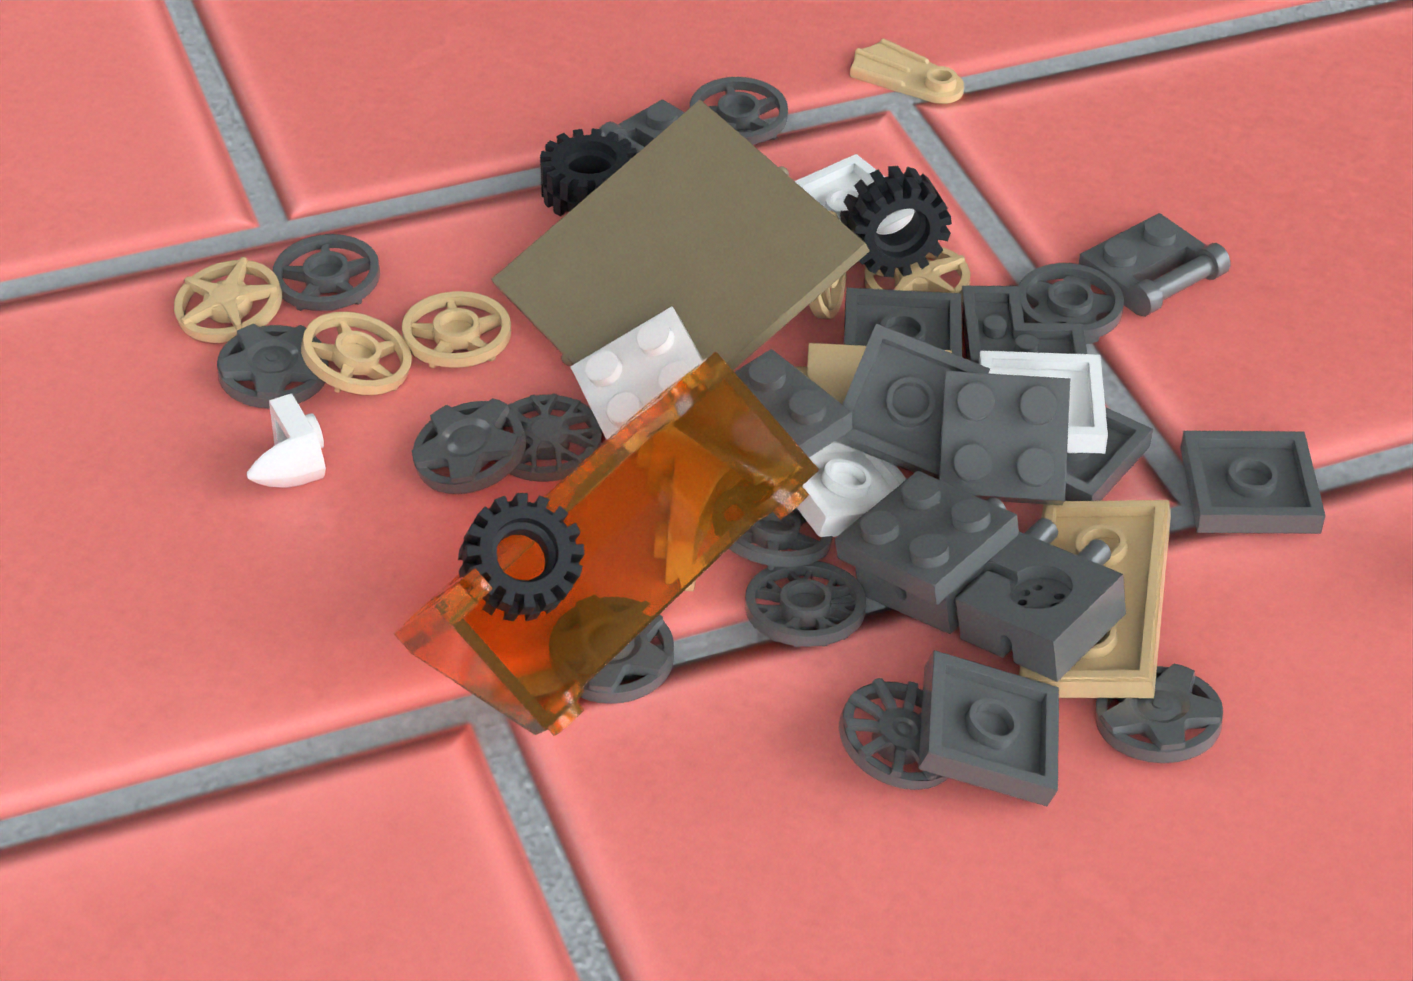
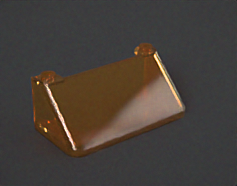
M715 351L650 400L544 496L550 499L546 507L547 509L555 513L558 507L561 506L568 512L564 519L567 527L574 523L577 524L581 533L575 540L576 545L584 544L585 554L579 562V565L583 566L580 577L564 600L548 614L543 611L537 619L525 621L524 615H518L515 621L503 620L504 611L496 609L490 615L482 610L486 604V601L482 598L493 588L474 568L461 578L459 574L456 575L402 624L393 635L410 654L533 735L548 730L553 736H556L584 711V708L577 701L585 692L583 687L757 521L772 512L781 520L798 507L809 495L803 488V485L819 471V468ZM513 535L503 539L498 544V563L502 570L510 577L518 580H530L543 572L545 566L544 553L533 539L523 535Z

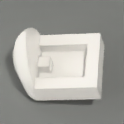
M292 393L269 400L275 446L255 461L247 471V478L261 485L280 488L301 486L324 478L326 467L321 450L324 447V440L321 428L314 414L305 415Z

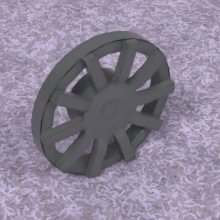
M877 678L873 680L872 684L854 691L846 702L839 720V734L842 744L850 758L864 772L890 786L910 790L932 788L948 779L947 777L924 770L912 773L903 771L904 765L912 764L916 761L919 765L922 712L920 714L913 712L914 705L922 708L923 690L918 688V683L911 681L908 684L884 682L882 678ZM880 698L886 711H883L880 706L870 700ZM895 699L904 700L903 708L897 707ZM856 708H860L872 715L877 721L854 718V711ZM855 731L872 732V741L863 746L858 740ZM878 752L884 759L892 762V767H888L872 755Z

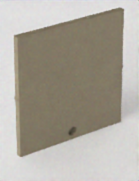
M700 99L491 280L560 351L562 362L567 366L579 362L666 309L673 307L682 320L714 382L717 383L729 375L870 250L862 239L791 179L785 167L775 165Z

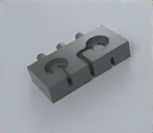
M991 497L986 500L1006 509L1004 503L997 498ZM1047 518L1039 519L1025 533L1019 532L1016 538L937 606L855 567L857 580L863 587L867 598L948 634H951L959 627L962 640L1002 658L1012 650L1015 664L1056 682L1126 614L1124 576L1120 572L1103 566L1111 558L1109 546L1102 540L1094 539L1076 555L1051 545L1050 543L1058 536V528Z

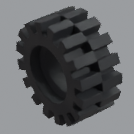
M582 129L573 130L572 138H569L565 133L558 135L557 143L550 140L545 145V151H541L540 155L541 195L544 197V204L547 208L553 206V213L560 217L567 211L570 212L638 153L636 148H631V142L626 138L618 141L617 133L610 131L606 137L601 136V129H592L591 135H584Z
M888 166V177H883L879 169L871 172L870 175L874 182L867 186L860 179L854 185L859 195L855 197L847 194L844 204L848 210L841 211L840 213L841 222L862 239L870 250L859 260L862 265L865 264L868 271L874 274L880 269L884 277H894L895 268L899 269L902 276L912 274L910 265L916 262L922 270L929 265L925 257L929 252L938 257L943 251L938 240L947 242L951 233L946 225H951L952 222L951 215L947 211L948 207L930 179L924 173L920 176L914 168L907 166L903 174L899 166ZM901 209H914L915 212L912 219L901 230L891 234H877L880 223L888 215Z
M516 493L512 501L507 502L506 496L497 498L489 509L485 506L477 514L465 534L464 542L458 554V560H463V564L458 571L461 582L469 581L471 586L466 593L472 601L476 600L479 596L486 601L482 610L490 615L496 609L504 611L503 620L515 621L518 615H524L525 621L537 619L541 612L545 611L548 614L564 600L580 577L583 566L579 565V562L585 555L584 544L576 545L575 540L581 532L576 523L567 527L564 519L568 512L561 506L558 507L555 513L546 508L550 499L539 495L534 503L527 502L528 493ZM513 535H523L533 539L544 553L545 566L543 572L530 580H518L510 577L502 570L498 563V544L503 539Z

